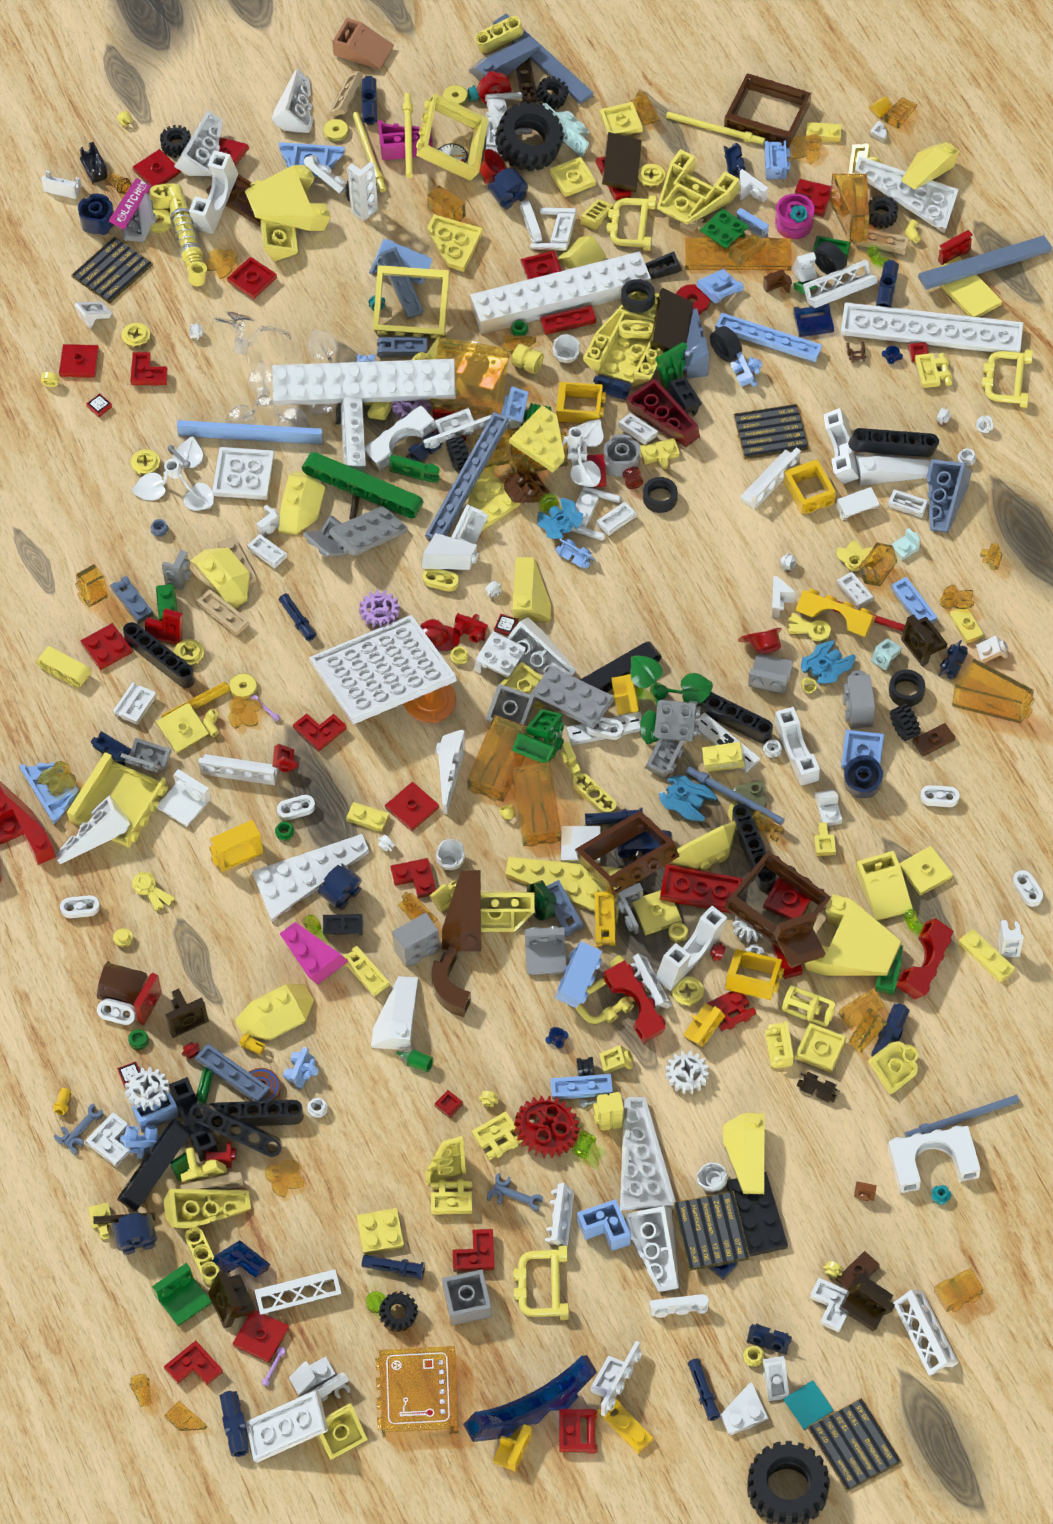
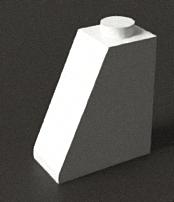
M435 533L423 552L422 568L470 570L473 563L476 564L478 561L477 545Z

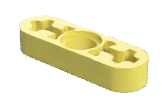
M578 773L573 777L574 790L599 813L616 812V801L587 774ZM578 781H585V786L582 783L578 784ZM596 791L600 796L598 798H591L589 794ZM604 804H605L606 806H610V805H611V809H609V808L604 809Z

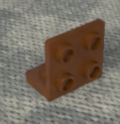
M814 912L778 923L773 935L790 968L825 957L826 955L813 929L817 919Z

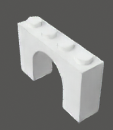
M215 150L208 163L212 174V187L208 199H203L195 196L189 210L197 230L213 235L238 176V171L230 154Z
M711 906L700 917L693 935L682 948L675 943L663 956L655 979L671 991L713 945L718 942L727 917Z
M954 1126L949 1130L943 1131L938 1129L928 1134L917 1133L907 1138L896 1137L888 1143L887 1150L899 1194L920 1189L921 1180L915 1159L921 1152L928 1149L944 1151L951 1157L959 1182L979 1178L981 1169L968 1126Z

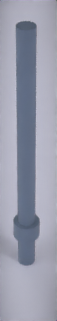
M690 766L687 768L686 773L696 778L699 783L711 786L779 825L784 823V818L710 778L709 774L699 772Z
M1014 1095L931 1124H921L919 1128L904 1132L905 1138L917 1133L928 1134L934 1130L1019 1103V1097Z

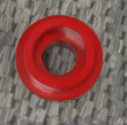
M719 942L717 945L714 944L711 949L710 955L713 956V961H721L725 953L726 946L722 945V942Z
M190 1042L182 1048L184 1050L182 1056H186L188 1060L196 1056L201 1051L199 1043Z

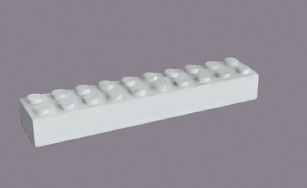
M639 251L470 294L471 309L482 335L509 328L517 320L529 323L540 320V317L619 300L621 299V289L626 282L633 279H642L651 283V277Z
M454 359L272 365L273 402L275 405L342 403L344 398H362V402L456 399Z

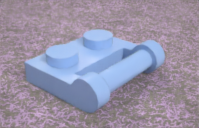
M724 269L698 280L696 284L714 303L720 302L722 298L735 292L739 293L744 290L743 283L737 282Z

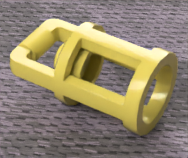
M791 985L786 993L782 1011L827 1027L830 1021H832L836 1003L833 1000ZM795 992L813 999L810 1002L795 996ZM820 1001L830 1004L824 1016V1022L814 1018L816 1014L819 1015ZM793 1005L806 1010L807 1015L790 1009V1006Z

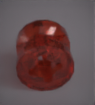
M629 467L622 473L628 489H637L644 483L638 467Z

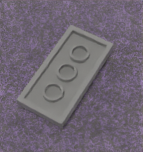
M381 506L331 528L329 534L350 554L355 556L405 534L408 527L387 508Z
M552 666L530 693V695L535 696L536 701L591 728L596 726L614 701L612 695Z

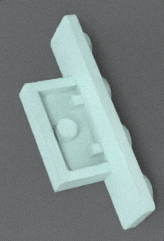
M543 103L542 105L547 110L551 109L553 115H557L560 119L559 123L562 124L564 133L563 142L579 157H583L589 146V142L584 137H588L590 131L571 112L556 113L547 103Z

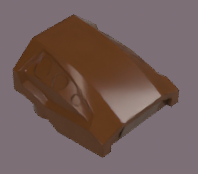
M517 470L515 473H508L504 478V490L514 503L550 501L555 497L539 478L537 472Z
M107 961L98 983L97 999H113L134 1006L133 1004L141 992L144 980L147 978V973Z

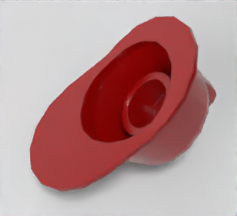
M492 149L485 150L484 161L479 170L483 176L484 183L488 184L489 182L493 183L496 180L494 177L505 169L503 159Z
M429 619L420 625L437 650H453L460 642V637L453 635V628L443 625L439 620Z
M782 628L744 635L738 641L741 643H751L755 651L761 654H769L781 649L778 633L782 631Z

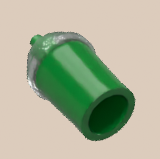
M413 1047L405 1048L402 1052L397 1051L396 1053L400 1056L401 1062L406 1067L429 1072L433 1066L434 1058L432 1056L417 1051Z

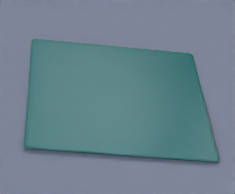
M813 1380L783 1399L803 1430L834 1411Z

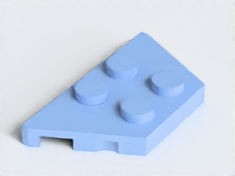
M279 142V150L287 168L292 165H305L304 159L306 157L316 155L320 164L332 169L345 154V147Z
M52 762L51 764L37 763V766L26 767L25 764L20 765L22 774L51 822L55 824L78 796V788L62 762Z

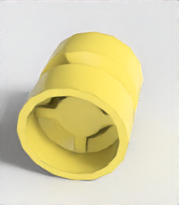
M519 344L513 352L511 364L520 369L524 367L525 371L536 374L542 366L544 354L535 349L530 351V347Z

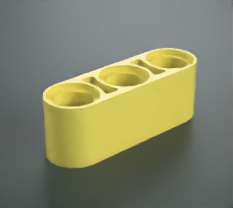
M511 16L479 32L475 40L481 53H489L521 37L524 30L519 17Z
M50 646L36 660L37 665L41 669L76 688H80L91 675V670L86 665Z
M198 1227L190 1228L185 1233L188 1250L204 1284L211 1287L217 1273L220 1272L219 1266L202 1230ZM195 1237L200 1238L197 1242H191V1239ZM207 1255V1258L199 1259V1256ZM209 1272H215V1273H216V1274H215L214 1276H212V1277L206 1276Z

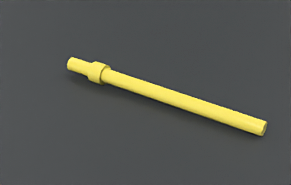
M405 93L403 113L405 114L406 177L412 178L411 113H413V104L411 103V94Z
M354 112L353 118L369 163L375 164L376 183L379 191L385 192L384 176L378 168L359 112Z
M667 112L666 114L667 119L740 138L744 142L765 144L766 138L753 135V133L748 131L741 132L672 112Z

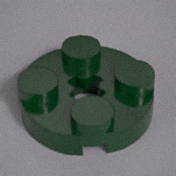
M543 880L530 884L527 887V892L534 893L535 913L533 915L540 921L553 918L554 904L557 902L555 894L550 893Z

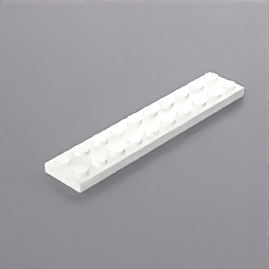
M845 303L841 335L906 343L926 342L927 345L994 353L997 351L1020 353L1023 322Z

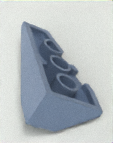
M527 37L481 59L469 69V72L479 80L490 71L508 76L538 51L541 45L531 37Z
M931 459L927 473L931 531L949 533L968 489L972 470L966 463Z

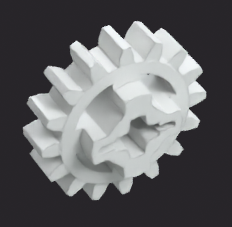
M681 1051V1056L673 1055L674 1061L668 1060V1066L665 1068L666 1080H669V1086L675 1085L676 1092L682 1089L683 1094L686 1093V1090L693 1094V1089L696 1088L700 1091L701 1085H706V1079L709 1078V1066L705 1065L704 1058L699 1060L698 1053L692 1056V1051H689L688 1055Z
M142 1067L140 1073L133 1071L134 1077L128 1076L129 1083L125 1084L126 1097H129V1103H134L136 1109L141 1105L143 1111L146 1110L147 1106L154 1110L155 1104L160 1107V1101L167 1100L165 1094H169V1083L166 1080L165 1074L160 1075L159 1069L152 1072L151 1067L148 1068V1071H145Z

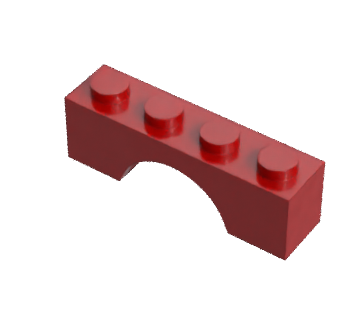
M937 918L925 922L918 937L924 949V961L921 967L913 966L903 970L896 985L897 988L913 999L924 997L928 994L930 990L929 985L937 975L938 965L943 961L945 957L944 952L952 941L951 937L954 931Z
M624 960L604 971L602 978L612 994L623 993L630 996L636 1002L639 1016L633 1028L644 1044L662 1034L666 1028V1022L662 1015L657 1014L653 1000L646 996L645 987L642 982L637 981L635 978L633 967L630 964L627 965Z

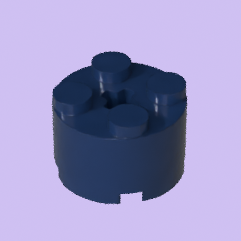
M511 168L502 170L494 177L496 180L493 184L490 182L488 185L490 194L505 210L511 208L517 200L523 201L527 197L528 184L515 168L514 170Z
M96 193L91 194L86 199L84 197L79 202L78 213L83 231L91 234H108L109 230L114 226V224L109 222L110 217L114 213L113 204L106 195Z
M859 755L847 763L844 770V785L851 795L858 798H871L880 790L883 770L874 757ZM865 774L866 777L861 779L862 775Z
M341 863V866H335L324 878L326 883L324 887L320 885L318 894L335 908L343 910L348 904L347 900L351 896L356 897L361 891L359 887L362 882L361 877Z
M141 1213L129 1214L119 1218V1223L115 1224L113 1222L111 1224L116 1247L118 1250L123 1251V1255L133 1254L135 1249L143 1247L144 1250L155 1247L157 1235L150 1213H146L147 1216H142Z

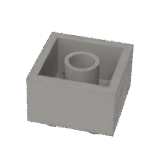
M870 674L847 676V684L843 685L844 694H842L843 705H846V722L849 721L850 729L873 727L875 703Z
M498 684L486 717L487 723L515 733L521 732L524 734L536 701L535 696Z
M427 913L392 931L394 951L405 967L419 963L422 958L428 955L431 956L440 949L438 929Z
M483 1270L442 1278V1287L451 1326L492 1317Z

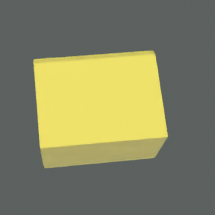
M261 219L263 249L274 262L297 254L295 227Z
M593 235L579 237L557 259L561 265L567 269H572L603 261L606 258V254Z
M351 1403L326 1416L328 1431L317 1436L330 1460L368 1440Z

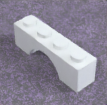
M420 405L418 408L413 409L406 417L398 420L389 430L384 431L377 439L369 442L365 447L367 458L379 471L383 470L390 464L393 449L401 439L408 436H416L423 439L426 435L437 429L435 421Z
M840 408L824 414L826 430L835 451V458L832 459L835 476L842 484L859 479L855 451L851 450L848 446V441L851 437L849 419Z
M794 707L775 712L774 724L800 786L819 781V766L814 754H810L805 745L800 721Z

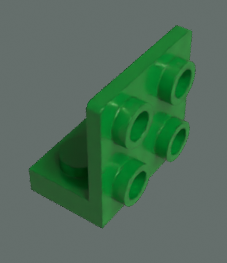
M541 709L526 727V734L536 738H544L545 743L555 746L549 760L550 762L551 759L555 758L558 750L562 749V744H564V739L562 738L564 730L563 714Z
M187 1263L152 1286L154 1296L177 1326H180L211 1304L210 1298L193 1278L191 1268Z

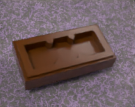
M943 723L914 738L912 743L923 757L954 741L955 735L946 723Z
M864 1251L842 1272V1276L836 1278V1281L848 1290L857 1273L860 1272L869 1278L880 1267V1264Z

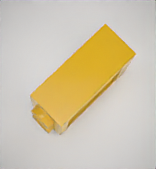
M559 382L556 407L558 422L585 423L600 419V417L604 418V407L601 406L606 401V392H603V385ZM566 397L597 399L596 411L565 409Z
M818 459L784 471L783 482L801 515L812 513L816 509L828 507L835 503L836 491ZM817 476L826 492L804 499L796 483Z
M253 819L210 838L211 846L209 850L212 855L211 860L215 867H219L221 872L264 854L261 834Z
M735 949L727 973L725 989L772 1000L773 994L778 993L780 985L778 979L782 980L784 968H781L782 960ZM740 967L770 973L772 976L770 982L739 975L738 973Z

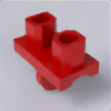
M457 613L453 635L461 637L463 634L469 635V640L477 644L480 640H486L488 625L479 621L480 615L474 614L471 618Z

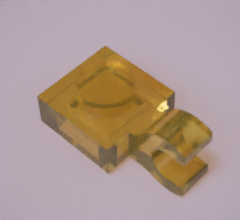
M757 810L754 813L753 819L757 829L767 834L770 833V838L777 842L779 836L775 832L784 834L785 829L773 823L774 820L761 811Z

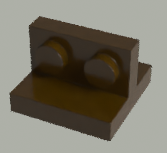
M914 614L907 617L901 640L920 665L924 666L928 664L932 654L945 649L948 643L927 617L919 620Z
M179 988L172 991L173 999L170 1001L174 1009L165 1014L172 1038L209 1022L206 1005L202 997L187 1004Z
M226 1271L217 1273L208 1295L223 1328H228L232 1326L235 1318L253 1314L256 1308L240 1274L228 1277Z
M859 1272L855 1275L839 1309L871 1331L877 1329L882 1317L893 1311L895 1304L890 1302L893 1294Z

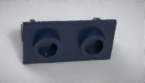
M738 143L732 144L730 148L723 146L728 173L740 178V171L742 169L745 171L744 160L741 157V146Z
M600 374L598 376L595 375L593 380L595 384L603 385V392H606V395L626 400L632 387L630 383Z
M438 432L434 433L433 435L429 433L422 439V441L437 435ZM424 442L419 445L415 443L408 449L409 453L406 458L411 456V460L422 462L429 457L425 450H428L432 455L442 447L443 442L433 449L425 448Z
M962 640L958 641L955 645H950L947 650V658L940 664L941 671L938 676L945 673L948 679L953 680L957 677L961 665L957 664L956 661L963 664L968 654V648L960 646Z
M100 731L98 738L94 737L91 740V744H93L95 749L103 754L108 753L112 755L113 760L125 766V758L121 757V753L129 755L131 748Z
M758 1323L750 1326L747 1343L787 1355L792 1339L789 1333L778 1330L770 1333L771 1328L759 1325Z

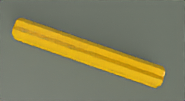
M222 682L162 714L161 718L187 703L195 710L229 692V685L226 682Z

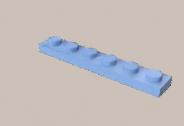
M721 313L715 326V330L721 326H726L738 338L815 363L822 350L821 344L725 313Z

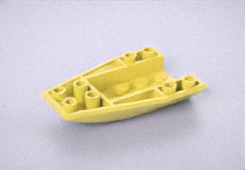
M633 292L629 296L633 300H644L648 297V295L642 292ZM655 293L653 307L643 313L630 312L621 305L595 333L583 357V361L597 375L600 374L630 383L632 387L651 381L658 367L656 357L662 355L664 351L650 344L651 337L647 339L624 338L620 336L618 330L620 322L624 320H647L654 324L659 294ZM634 344H640L645 349L639 361L632 360L630 355H628L630 347Z

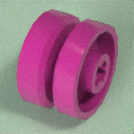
M789 194L779 199L776 205L775 218L777 232L788 239H800L810 234L813 229L814 205L812 201L801 194ZM795 205H802L807 210V218L800 223L795 222L790 216L791 209Z

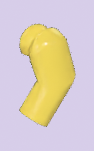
M911 220L905 235L910 241L918 243L921 240V235L916 230L919 223L916 220Z
M210 709L203 720V725L211 737H216L220 733L215 726L218 712L215 709Z

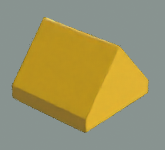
M888 96L874 102L868 109L881 118L893 110Z

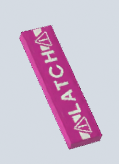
M136 178L110 217L109 222L125 230L136 213L144 194H148L151 185Z

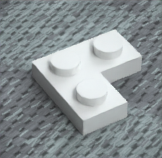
M113 1112L86 1140V1144L113 1166L117 1167L130 1154L129 1149L117 1141L126 1131L128 1123Z
M818 1278L810 1298L828 1306L820 1324L839 1333L848 1316L839 1309L848 1290Z

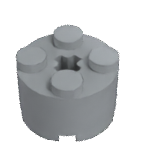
M614 435L604 445V462L610 476L626 477L637 473L640 466V445L637 440H633L629 435Z

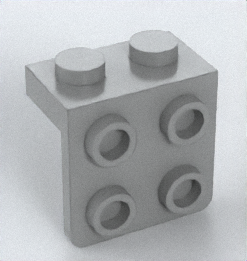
M144 194L138 210L125 230L122 229L125 241L144 242L147 235L150 234V228L155 223L156 215L153 213V202L150 200L149 194Z
M334 516L328 517L320 531H305L303 534L307 539L306 541L317 547L319 553L325 557L348 556L349 554L329 534L331 528L342 524Z
M757 654L753 668L750 669L748 686L785 694L793 662L787 659Z
M659 700L657 704L655 737L690 742L694 740V737H698L699 726L695 725L696 718H700L701 707L697 706L698 701H690L688 703Z
M135 738L130 755L121 753V757L125 758L124 762L138 767H141L143 764L142 768L158 773L159 770H166L172 749Z
M640 883L633 884L618 893V899H616L620 913H625L626 915L625 923L629 932L633 930L635 935L639 933V927L628 904L643 898V888Z
M532 927L525 929L527 974L565 973L564 927Z

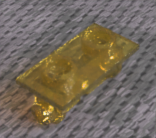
M638 91L636 99L631 100V102H633L643 126L660 121L645 92Z
M405 892L402 895L403 901L397 904L411 920L424 913H427L433 923L438 920L413 893Z

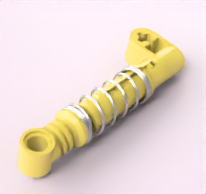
M179 184L155 185L150 189V200L153 202L152 208L170 209V221L174 226L173 231L176 233L175 238L178 240L177 245L180 247V256L187 267L188 281L193 286H202L206 281L207 266L203 263V250L200 246L196 226L189 213L190 209L187 207L182 187Z

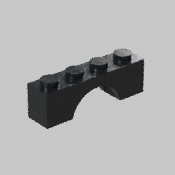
M186 1077L169 1084V1088L183 1124L191 1130L189 1138L201 1162L206 1160V1152H218V1148L210 1128L193 1121L189 1115L190 1108L197 1102L190 1081ZM200 1107L194 1108L195 1115L203 1116Z

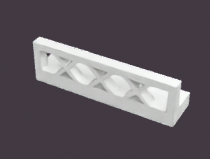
M372 162L368 163L361 170L353 164L347 167L351 213L363 222L378 210L375 164Z
M863 260L805 283L803 287L807 303L817 308L878 282L876 276L870 273L868 261ZM864 266L865 274L861 276L855 275L858 268ZM843 274H851L846 282L840 281ZM827 280H835L831 288L827 289L824 287ZM819 286L816 294L811 295L809 287Z
M795 448L791 453L784 450L741 495L740 501L755 510L783 481L784 471L794 468L800 463L801 450Z
M204 754L203 758H199L198 762L200 774L269 785L276 784L279 769L272 767L273 764Z
M335 1269L254 1290L260 1315L341 1294ZM334 1280L336 1291L327 1293L321 1289L324 1282ZM308 1286L317 1289L313 1297L309 1298L300 1293L304 1287ZM292 1291L297 1294L293 1302L286 1303L280 1299L284 1292ZM318 1291L324 1293L321 1295H317ZM271 1296L276 1299L272 1307L263 1309L261 1298ZM298 1296L303 1298L302 1300L296 1301ZM278 1301L283 1303L282 1305L276 1306Z
M910 1290L893 1302L928 1375L932 1376L944 1367L953 1368L958 1364L923 1291ZM907 1300L911 1305L909 1313H906L901 1305ZM913 1318L918 1319L920 1323L918 1331H915L912 1327ZM922 1336L927 1337L929 1341L927 1349H924L921 1345ZM931 1354L936 1355L939 1364L933 1368L930 1364Z

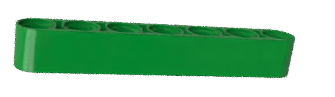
M311 452L301 467L306 475L379 506H384L393 512L411 519L416 518L424 503L423 499L414 493L316 452Z

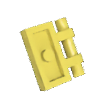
M933 353L915 355V363L922 388L940 386V380L945 381L946 386L952 385L951 379L953 376L951 371H949V361L944 353L938 354L937 359H934Z
M507 1112L471 1131L472 1136L482 1150L488 1146L491 1148V1151L485 1154L489 1161L495 1157L503 1156L502 1153L509 1149L517 1148L518 1144L523 1142V1140H517V1136L514 1137L511 1134L516 1126H514V1122ZM505 1137L507 1141L498 1146L496 1142Z
M445 1179L431 1181V1190H439V1192H431V1215L472 1214V1192H464V1189H472V1181H464V1179H458V1181H446ZM446 1189H458V1192H446Z

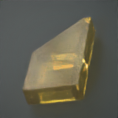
M503 335V354H513L519 344L528 347L536 343V336Z
M180 1401L164 1415L165 1419L179 1431L205 1430L207 1428V1424Z

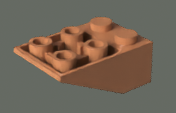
M346 18L332 41L334 56L378 70L382 68L394 47V44L362 22Z

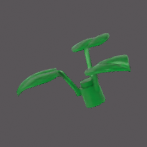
M646 656L631 657V680L639 688L650 687V693L655 697L656 707L658 701L666 698L669 692L683 693L682 699L684 702L698 701V704H700L712 691L713 683L698 673H689L683 677L680 683L682 690L667 688L655 681L662 676V668L657 661ZM651 710L645 712L640 721L641 736L646 744H652L659 739L655 737L657 713Z

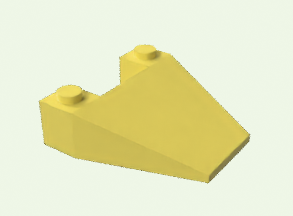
M680 149L670 163L657 210L687 225L730 204L740 191L739 178L725 171L713 187L691 176L696 169L695 156Z
M292 165L245 191L254 215L259 219L307 231H324L331 218L326 203H310L305 192L309 191L314 175L305 165Z
M833 894L826 908L828 922L839 925L830 947L822 945L826 953L825 957L805 963L806 970L824 976H887L901 946V941L852 899Z

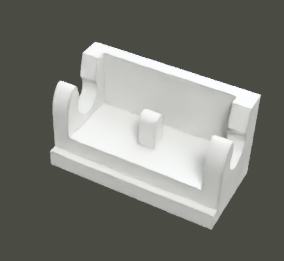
M46 171V176H43L41 179L44 192L77 199L82 188L80 178L75 177L76 182L52 177L50 171Z
M870 487L839 498L835 507L842 520H846L854 514L871 508L876 509L880 504Z
M467 504L451 538L476 544L489 515Z
M1001 920L997 940L999 953L1004 958L1020 957L1024 936L1021 935L1020 925L1017 921H1015L1014 925L1016 929L1010 930L1007 920Z

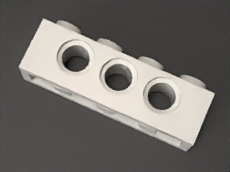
M344 398L341 404L343 461L345 465L363 472L366 462L362 398Z

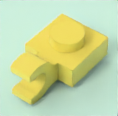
M827 822L819 823V835L814 836L816 856L836 855L834 834L828 835Z
M456 880L452 881L449 885L443 884L430 895L431 900L440 912L445 911L449 907L457 884Z
M109 1203L88 1207L92 1228H99L101 1240L108 1239L107 1225L110 1224L93 1225V1216L111 1215Z

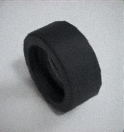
M823 242L814 251L816 257L815 264L827 275L847 266L845 254L838 246L831 242Z
M633 279L623 285L621 289V304L626 310L633 313H643L653 307L655 289L651 283L642 279ZM632 292H642L648 295V297L644 300H633L627 295Z
M721 326L710 334L712 348L724 361H732L737 357V353L742 352L740 340L730 328Z
M655 477L644 485L643 503L649 510L664 513L674 508L678 500L677 486L672 480L665 477ZM655 489H665L671 493V497L665 501H656L649 494Z
M901 670L891 677L889 696L894 703L899 706L908 704V707H912L922 701L925 694V680L919 673L913 670ZM902 681H909L917 685L918 692L913 695H903L896 690V685Z

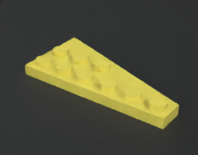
M508 857L506 878L526 886L543 880L545 885L548 886L559 880L572 905L581 909L586 908L595 912L594 892L608 891L581 864ZM601 866L610 876L623 869ZM616 894V895H615V919H616V923H618L619 909H618V907H617V900H616V899H618V894Z

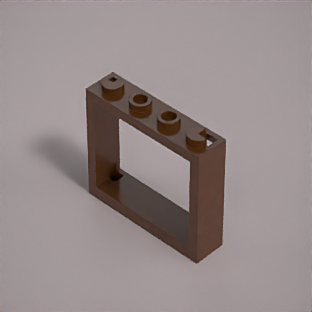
M747 73L725 115L724 127L741 132L748 131L753 133V135L766 138L765 141L780 142L782 146H784V141H786V148H789L811 104V92ZM748 91H756L801 105L790 130L786 131L737 116Z
M641 811L631 815L575 849L580 864L613 896L680 857L675 842ZM644 831H647L661 844L658 848L611 876L595 861Z
M767 851L730 896L724 908L780 948L773 935L777 926L740 899L764 867H767L818 905L814 910L816 918L825 909L831 896L825 893L824 889L814 885L809 878L799 874L793 866L783 862L778 855L775 856L770 851Z

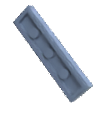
M396 247L379 254L384 266L405 267ZM388 276L407 320L423 314L424 310L410 278Z
M207 1044L195 1057V1061L251 1101H262L271 1091L270 1087L210 1044Z

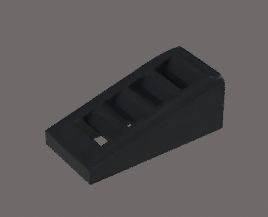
M674 251L645 263L651 280L682 271ZM649 268H653L654 272L650 273Z

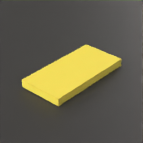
M958 256L942 266L961 261L962 259ZM978 275L940 285L970 317L980 318L1002 305V300Z

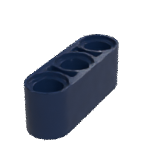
M662 830L667 836H669L672 839V833L670 831ZM644 831L617 847V855L621 858H629L636 851H641L643 855H646L661 846V844L647 831Z

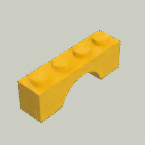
M809 588L808 591H802L795 611L816 618L825 610L835 609L845 617L848 631L864 637L869 636L876 617L871 615V610L861 607V610L855 609V604L844 601L843 604L836 602L837 598L828 594L825 598L819 595L820 591Z

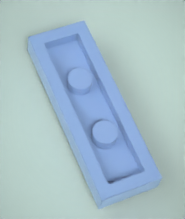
M907 577L891 584L890 589L910 615L914 614L918 620L927 617L931 623L937 621L935 613Z
M611 1074L551 1078L552 1100L556 1098L561 1100L597 1097L603 1094L609 1096L610 1093H613Z

